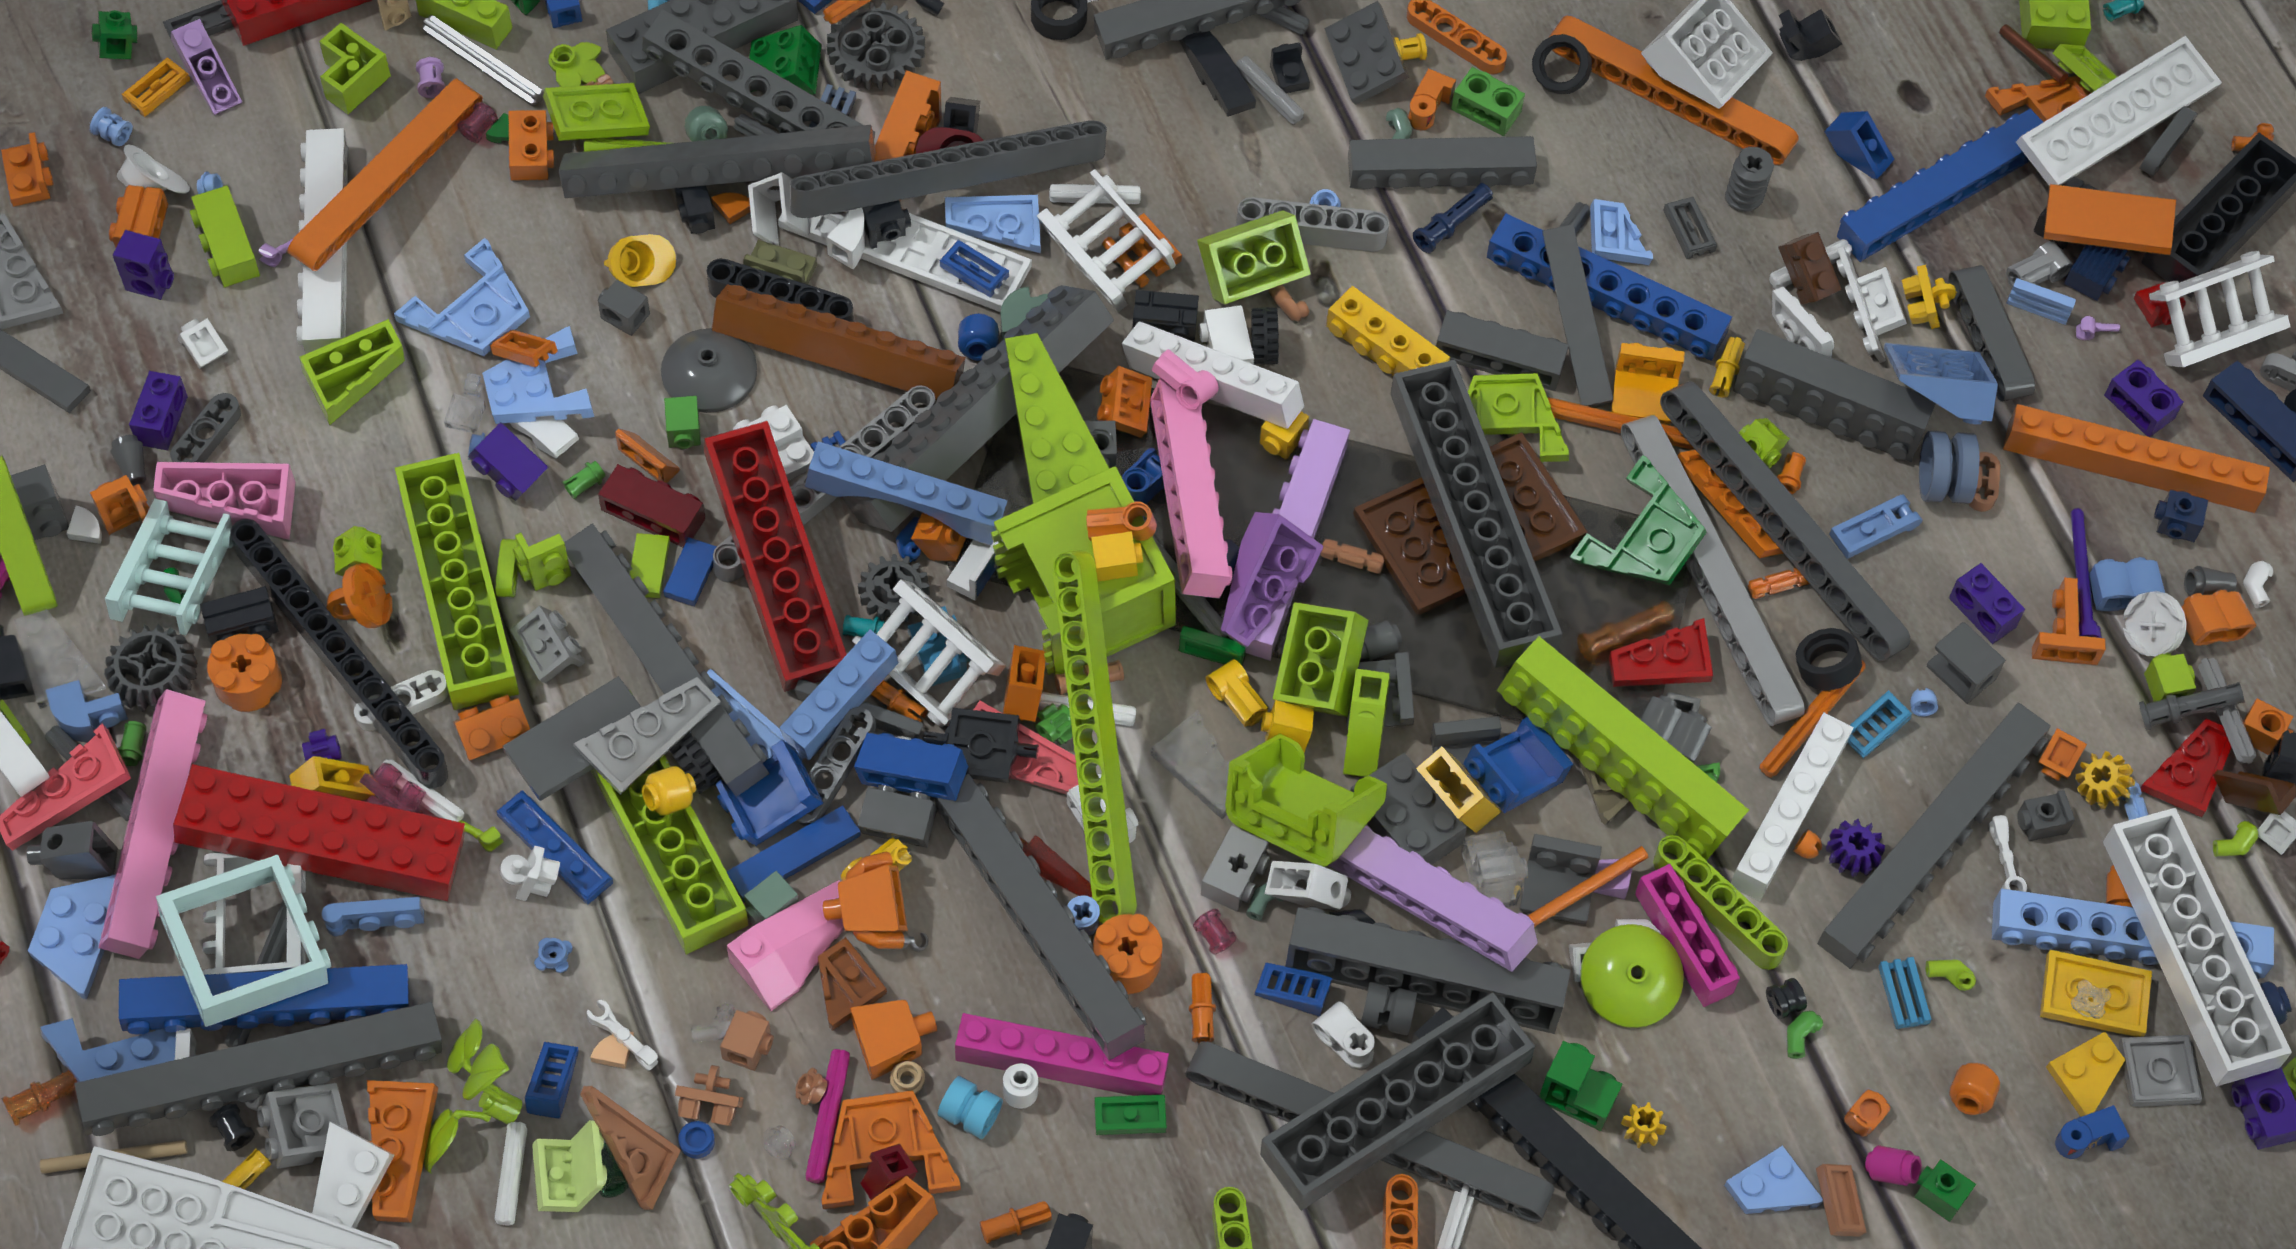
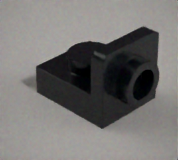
M1299 42L1282 44L1271 50L1270 68L1276 84L1286 94L1306 90L1310 86V80L1301 58L1302 46Z

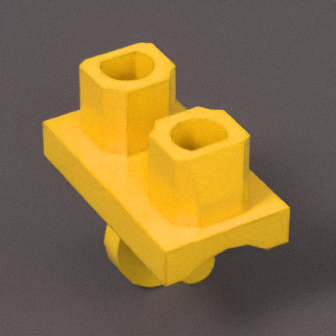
M1926 264L1917 266L1918 275L1902 279L1906 300L1923 296L1924 301L1907 305L1911 323L1929 322L1931 329L1938 328L1940 323L1935 303H1939L1941 309L1949 308V301L1956 296V288L1952 284L1945 283L1943 278L1936 279V286L1931 287Z

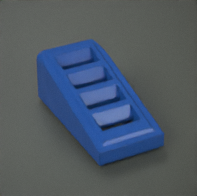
M1265 963L1255 995L1320 1017L1331 987L1332 978L1314 972ZM1272 975L1278 976L1274 989L1267 988ZM1285 979L1291 981L1288 992L1281 991ZM1298 983L1304 985L1301 995L1294 994ZM1311 988L1317 989L1314 998L1308 997Z
M544 1042L525 1095L527 1113L557 1119L561 1117L579 1053L578 1047ZM549 1058L566 1060V1062L563 1064L548 1060ZM545 1071L560 1073L561 1076L545 1073ZM542 1085H548V1086H553V1087H557V1088H556V1089H552V1088H546V1087H541V1086H542Z

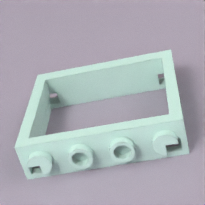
M279 855L156 896L159 916L205 1027L328 984L327 968L332 967L330 958L325 948L321 950L318 948L316 941L320 940L316 925L313 920L307 922L304 913L308 912L305 900L301 893L295 894L292 888L295 885L292 870L289 865L283 867ZM275 881L310 962L212 996L179 913Z

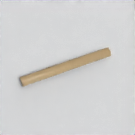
M186 1140L111 1151L142 1159H154L187 1154ZM91 1153L41 1159V1174L87 1168Z

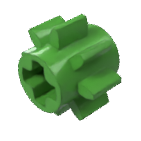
M1052 703L1037 714L1041 721L1036 724V729L1042 737L1053 743L1057 741L1059 745L1065 744L1073 737L1070 710L1067 706L1061 704L1056 708L1054 703Z

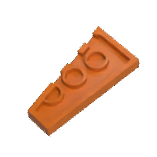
M1696 450L1679 452L1677 456L1687 476L1758 558L1784 554Z
M367 1080V1092L370 1094V1108H368L372 1140L370 1142L394 1154L372 1197L373 1217L377 1221L411 1223L438 1087L434 1083Z

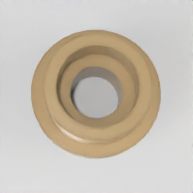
M911 1061L901 1062L892 1069L890 1084L896 1093L913 1090L917 1094L925 1084V1073L917 1063ZM904 1076H911L914 1078V1081L911 1084H904L901 1079Z

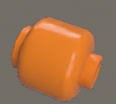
M1968 1063L1962 1065L1957 1070L1950 1087L1949 1095L1951 1101L1964 1114L1977 1115L1986 1113L1994 1105L2000 1088V1080L1997 1074L1984 1064Z

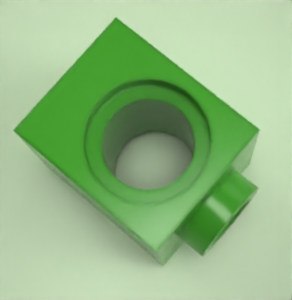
M697 396L664 398L669 448L687 449L692 446L701 445Z

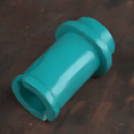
M2114 0L2103 5V8H2105L2103 12L2106 19L2112 22L2129 13H2139L2140 9L2144 6V0Z
M846 615L843 622V636L863 637L869 630L877 634L885 624V621H880V617H875L872 620Z

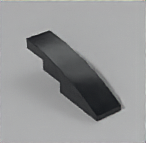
M1210 31L1192 33L1179 40L1201 84L1207 85L1214 101L1219 100L1227 117L1256 107V99L1240 71L1221 43Z

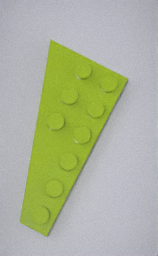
M1037 333L1004 339L1033 504L1109 469Z

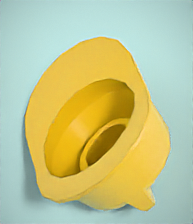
M637 235L620 239L610 249L608 259L603 262L604 266L609 268L614 278L630 287H638L665 282L675 269L676 254L671 243L660 235Z

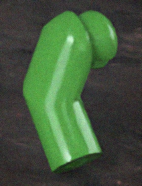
M1813 1011L1802 1012L1787 1027L1788 1057L1793 1059L1805 1057V1037L1810 1032L1815 1033L1816 1030H1821L1823 1020L1820 1015Z

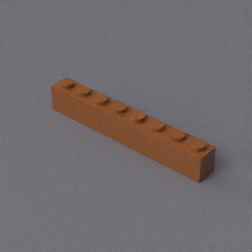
M727 284L716 297L712 331L905 391H909L915 386H926L933 391L935 400H937L941 393L955 386L960 381L959 378L964 371L966 357L956 355L953 351L940 350L927 346L921 341L904 339L889 331H878L866 327L860 322H849L839 319L830 313L813 311L801 304L787 303L776 299L772 295H761L748 291L739 285Z

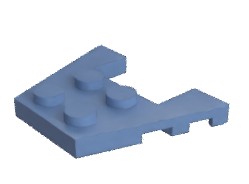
M73 1018L41 1026L42 1038L51 1045L57 1053L59 1060L64 1066H67L77 1079V1082L175 1060L176 1033L167 1032L164 1029H157L150 1033L82 1050Z

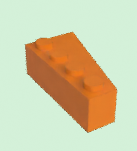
M906 70L875 144V162L916 154V145L919 138L924 132L938 127L942 119L941 81Z

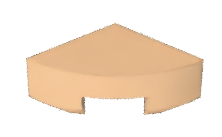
M612 1034L600 1041L594 1048L590 1057L591 1062L626 1069L630 1050L623 1044H620Z

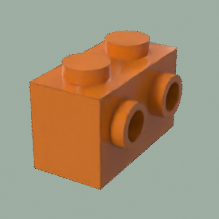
M546 110L508 111L511 180H548V168H554V149L548 150V141H554L553 123L547 122Z
M922 512L911 539L929 560L957 561L966 537L961 536L938 519Z

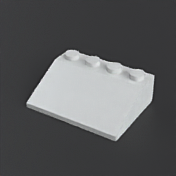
M1693 0L1641 52L1648 65L1660 77L1718 109L1736 93L1773 53L1730 0Z

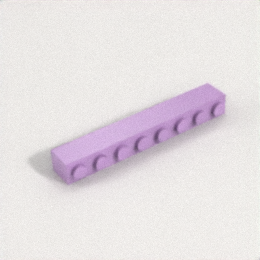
M1313 419L1309 430L1303 429L1298 448H1302L1300 456H1293L1289 468V474L1292 475L1290 483L1284 482L1280 492L1279 500L1283 501L1280 509L1274 508L1272 513L1282 515L1313 539L1316 536L1348 447L1349 429ZM1297 586L1290 592L1291 598L1285 604H1280L1271 614L1270 622L1246 647L1247 654L1271 661Z
M1368 825L1362 829L1343 854L1335 862L1328 865L1511 972L1538 943L1534 923L1527 915L1511 911L1499 899L1483 895L1471 883L1460 882L1453 878L1444 868L1440 866L1434 867L1425 862L1418 853L1414 851L1409 853L1402 849L1390 837L1385 836L1383 838L1374 833Z

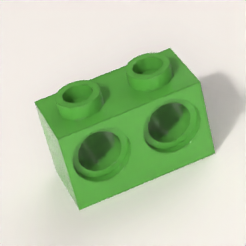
M1471 67L1454 91L1451 110L1505 136L1522 112L1525 93L1519 91L1515 86L1507 85L1492 77L1487 72Z

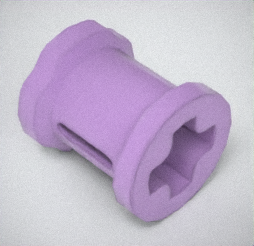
M427 57L420 59L416 63V71L420 75L417 90L425 98H435L445 88L441 77L444 64L438 58Z

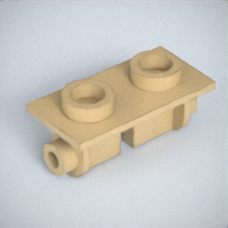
M377 0L385 31L402 24L411 17L408 0Z

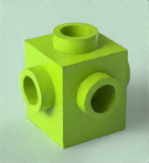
M1768 418L1755 419L1751 425H1746L1739 432L1768 468H1771L1779 461L1782 456L1780 451L1790 440Z
M353 526L334 539L335 574L344 576L345 571L349 567L361 563H368L378 571L382 570L383 552L381 550V535L370 532L364 527Z

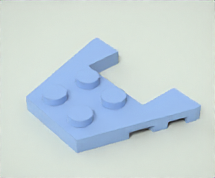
M486 238L482 239L464 254L465 262L480 273L483 278L440 314L435 313L419 298L414 296L394 313L396 321L485 356L491 351L490 345L510 330L517 329L530 318L528 308L512 281L509 280L503 265L495 256Z
M570 326L545 338L556 343L558 352L554 355L548 353L549 358L545 361L539 360L540 365L537 367L507 359L482 373L496 424L500 422H534L537 419L536 417L554 416L555 420H565L567 415L581 414L582 418L595 417L587 389L555 398L552 391L546 363L578 354Z

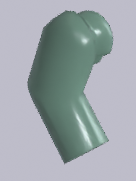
M1267 883L1256 888L1247 909L1246 915L1253 920H1262L1268 902L1276 898L1265 894Z

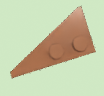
M584 1086L580 1095L596 1125L599 1127V1131L639 1206L644 1210H653L681 1149L593 1086Z

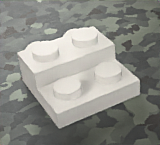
M776 405L770 406L762 412L760 418L752 422L745 419L734 426L733 430L768 421L788 481L808 471L814 451L804 438L802 427L787 405L778 408Z

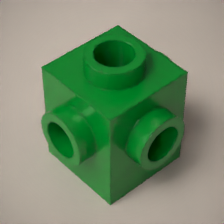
M116 10L109 12L98 11V24L92 23V42H98L99 58L131 59L132 43L137 44V25L131 24L130 12Z

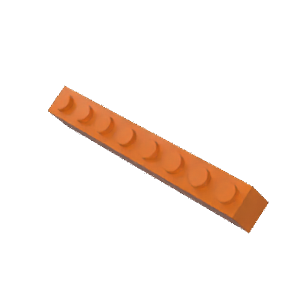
M2020 404L2016 405L2008 423L2003 450L2165 491H2184L2192 496L2207 499L2208 502L2252 513L2256 512L2266 494L2270 467Z

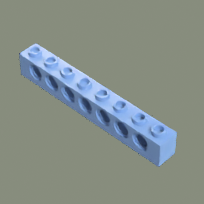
M2002 888L1993 902L1992 939L2001 940L2004 944L2036 945L2041 950H2070L2071 953L2076 955L2098 954L2104 955L2110 960L2133 959L2145 965L2159 963L2133 907ZM2024 918L2032 919L2037 926L2028 924ZM2230 921L2256 978H2264L2274 965V927ZM2058 923L2066 924L2070 931L2062 929ZM2092 928L2100 929L2104 936L2096 934ZM2126 933L2134 934L2138 940L2129 938Z

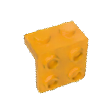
M1621 343L1616 362L1611 412L1636 418L1655 415L1660 423L1672 424V421L1661 408L1660 398L1664 392L1678 386L1685 352L1669 347L1656 348L1643 346L1639 343Z

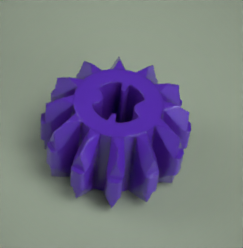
M1859 818L1854 820L1852 825L1844 820L1840 824L1839 829H1833L1829 835L1830 841L1826 845V851L1831 853L1829 864L1839 863V873L1848 869L1852 878L1857 876L1859 871L1867 876L1873 868H1877L1882 862L1881 856L1885 852V845L1880 843L1882 833H1872V823L1866 825V827L1861 826Z

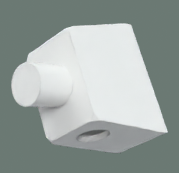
M1272 861L1265 890L1266 895L1306 907L1340 910L1351 899V891L1347 888L1348 878L1343 874L1312 863ZM1304 879L1307 882L1306 889L1295 886L1297 881Z

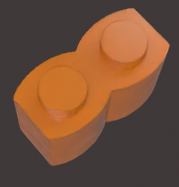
M2224 589L2212 595L2196 593L2187 597L2182 606L2187 623L2186 630L2193 644L2197 646L2208 645L2218 641H2235L2244 638L2257 626L2240 592L2237 591L2228 592Z

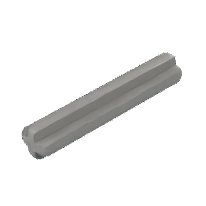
M1244 56L1237 61L1236 67L1241 75L1291 124H1296L1302 120L1304 110L1248 56Z

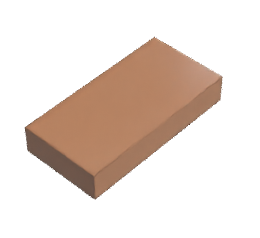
M1822 1164L1817 1167L1816 1171L1830 1234L1857 1237L1865 1234L1866 1228L1852 1166Z

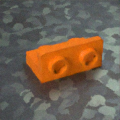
M35 132L28 133L30 144L1 150L9 196L13 207L51 199L48 186L54 185L50 168L44 166V161H48L49 156L45 142L39 143Z
M1118 366L1112 373L1106 375L1100 385L1102 402L1097 412V420L1115 421L1116 429L1141 438L1147 433L1152 378Z

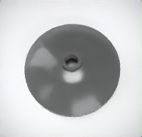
M706 328L681 336L667 349L661 364V377L664 388L671 398L697 396L699 412L712 413L729 409L747 397L756 381L757 364L752 349L744 340L712 331V328ZM712 357L710 360H703V358Z

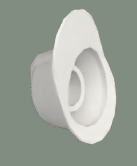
M129 144L124 146V153L127 158L118 171L117 178L126 187L133 185L142 186L145 189L146 187L161 188L162 190L168 189L182 194L190 191L187 182L174 171L155 161L140 148Z

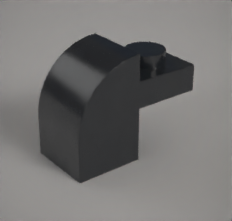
M1789 9L1778 15L1783 25L1779 28V35L1789 57L1794 60L1803 61L1817 58L1842 45L1832 20L1822 9L1801 21Z

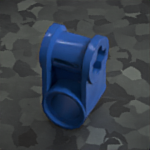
M1152 447L1146 450L1139 460L1126 470L1122 476L1134 502L1147 504L1160 490L1164 489L1160 457L1157 455V450Z

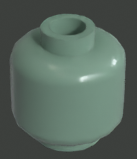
M711 106L696 107L689 112L685 119V131L691 141L727 138V123L718 110Z

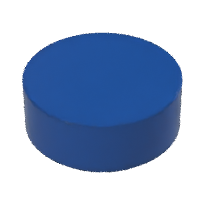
M693 1121L686 1124L679 1133L681 1151L693 1159L706 1157L711 1153L715 1145L712 1128L701 1121Z

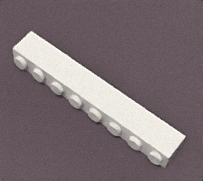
M344 128L306 130V143H301V158L303 162L305 161V168L300 169L301 186L305 187V194H300L299 197L301 213H304V220H299V232L348 184L349 146ZM347 242L317 271L311 270L299 261L300 265H303V272L298 273V288L300 292H303V299L297 300L298 317L302 318V326H297L296 333L298 345L304 346L306 354L346 337Z

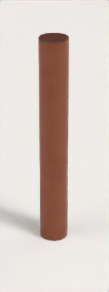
M2008 24L2001 27L2000 35L2057 82L2062 84L2067 80L2068 74L2013 28Z

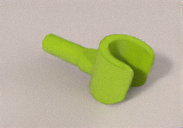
M459 821L465 823V832L478 839L481 846L487 852L493 851L504 843L500 838V832L494 826L483 833L480 829L467 822Z

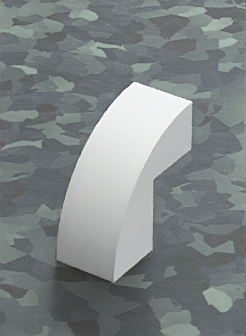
M862 208L827 214V216L839 222L827 236L828 255L851 269H854L858 264L865 246V224Z

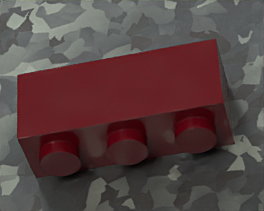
M617 464L598 493L601 511L654 535L669 536L671 543L684 548L688 537L694 538L705 521L704 505L699 498L689 493H680L664 481L658 480L656 482L647 478L642 472L632 467L625 468Z

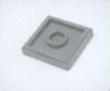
M2190 1035L2126 1037L2120 1039L2119 1047L2120 1053L2125 1058L2123 1068L2131 1107L2200 1104L2202 1095Z

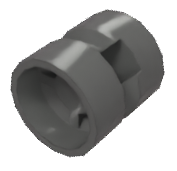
M1370 982L1361 1023L1366 1027L1380 1029L1385 1025L1388 1027L1389 1032L1408 1036L1417 992L1401 988L1391 992L1387 985Z

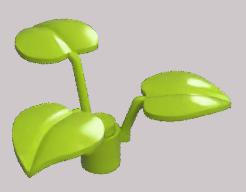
M476 1018L453 1045L448 1057L447 1068L449 1072L456 1074L463 1067L471 1074L465 1083L462 1095L464 1099L471 1100L481 1091H484L479 1100V1107L483 1108V1111L456 1110L453 1113L452 1110L446 1109L437 1117L430 1128L424 1158V1167L431 1174L432 1166L440 1159L454 1140L460 1118H478L489 1122L491 1117L508 1125L517 1119L523 1102L521 1099L501 1090V1088L492 1083L509 1070L498 1046L494 1044L487 1045L477 1056L473 1065H471L470 1058L476 1054L482 1040V1025L480 1020Z

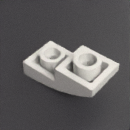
M554 416L536 417L537 419L534 422L510 423L514 429L531 437L536 448L554 458L567 451L570 446L579 440L578 434L563 420H555Z

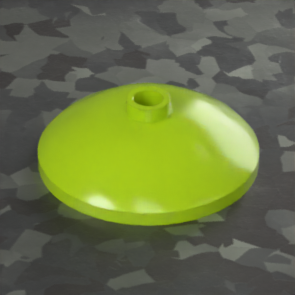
M1626 924L1608 929L1590 944L1582 960L1580 981L1586 1000L1600 1017L1617 1026L1640 1028L1658 1022L1672 1011L1682 993L1684 972L1676 949L1662 934L1646 926ZM1633 967H1637L1642 971L1641 979H1635L1631 975Z

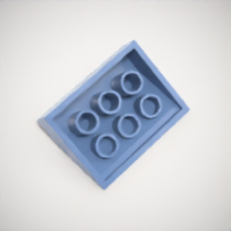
M1892 343L1884 344L1886 355L1899 381L1958 418H1963L1965 423L1982 424L1983 421H1992L1998 383L1980 352Z

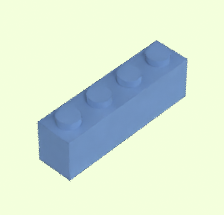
M869 630L779 727L783 739L807 760H810L834 734L848 711L854 707H859L899 663L895 649L872 630Z

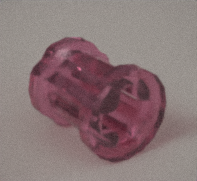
M477 102L473 107L474 111L466 120H461L457 124L461 134L474 143H479L484 131L498 120L495 111L482 102Z
M1218 909L1207 911L1193 924L1195 931L1201 932L1209 943V951L1213 955L1229 948L1237 938L1236 934L1233 931L1230 932L1220 919L1221 913Z

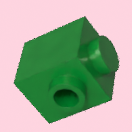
M1940 1159L1934 1169L1927 1165L1923 1170L1919 1180L1916 1182L1921 1187L1914 1198L1950 1222L1968 1198L1976 1183Z

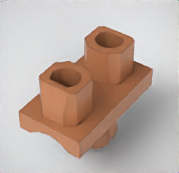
M715 1065L710 1067L708 1075L702 1073L695 1074L694 1083L706 1085L705 1090L677 1085L675 1096L680 1097L678 1103L679 1117L699 1120L702 1101L714 1103L711 1123L731 1126L737 1107L742 1108L744 1098L716 1092L717 1087L729 1089L731 1079L719 1077L720 1067Z

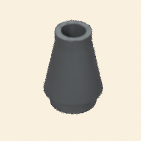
M124 435L113 440L111 443L113 448L110 452L123 475H127L133 486L145 482L143 443L138 441L135 435Z
M2196 566L2194 569H2189L2186 572L2184 586L2189 595L2196 593L2212 595L2224 589L2228 592L2234 591L2237 586V579L2234 573Z

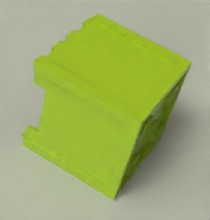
M1116 466L994 521L996 531L991 532V537L994 543L998 541V544L993 546L996 555L995 563L997 567L1000 566V568L996 569L999 579L1005 577L1013 594L1029 587L1039 607L1038 611L1047 629L1041 631L1044 641L1050 639L1043 643L1044 659L1046 663H1049L1045 666L1048 675L1052 673L1054 675L1065 673L1052 570L1053 561L1060 553L1078 550L1086 551L1094 558L1092 541L1088 538L1087 510L1126 507L1134 502ZM1138 516L1132 521L1131 525L1139 527L1145 521L1142 516ZM1153 536L1144 541L1133 539L1134 543H1141L1143 563H1137L1138 576L1098 582L1107 657L1176 625L1175 578ZM1073 560L1071 563V568L1075 574L1077 570L1076 562ZM1077 594L1075 601L1076 605L1080 607L1081 599ZM1081 628L1079 635L1081 640L1084 642L1085 633L1084 630Z

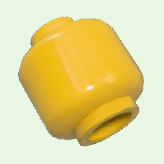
M670 766L648 775L645 785L642 787V796L648 809L651 811L655 810L660 815H669L690 806L693 793L696 791V785L691 774H685L678 766Z

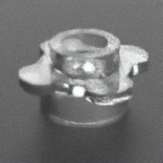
M2087 980L2080 981L2077 985L2078 993L2071 1000L2073 1009L2083 1016L2095 1019L2103 1017L2105 1014L2103 1008L2105 1002L2111 998L2109 990L2092 986ZM2088 997H2092L2094 1001L2090 1002Z

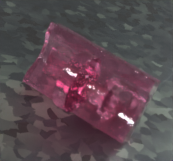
M384 762L373 775L365 773L360 779V783L380 798L379 800L372 795L368 798L367 802L423 814V811L418 806L421 804L426 791L414 782L407 781L402 790L398 792L393 787L402 776V772L392 764Z

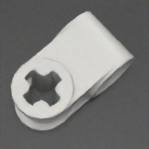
M1338 1001L1312 1022V1028L1316 1035L1346 1065L1358 1070L1364 1069L1371 1064L1374 1057V1036L1344 1003Z

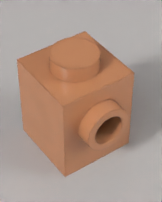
M736 1010L720 1045L722 1060L755 1071L762 1054L767 1055L773 1044L774 1036L771 1035L769 1021L757 1012L747 1011V1013Z

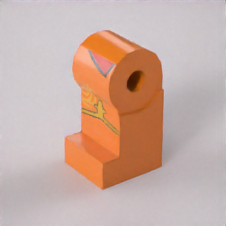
M1428 68L1410 102L1408 117L1414 129L1422 131L1433 126L1435 113L1441 101L1449 104L1453 98L1456 79Z

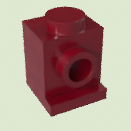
M897 1144L870 1154L869 1157L872 1162L868 1165V1171L860 1184L870 1200H872L905 1176L913 1180L918 1171L902 1146Z

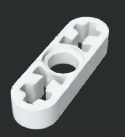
M436 670L426 671L390 687L397 696L405 694L411 697V701L406 707L412 715L443 702L449 694L445 675ZM434 682L438 690L432 692L428 688V684ZM418 688L419 694L421 695L420 699H417L416 693L414 691V689ZM372 695L368 699H376L381 695ZM356 704L354 715L359 727L366 731L377 730L368 716H365L360 706ZM392 719V720H389L388 722H389V723L396 722V721H398L399 719Z

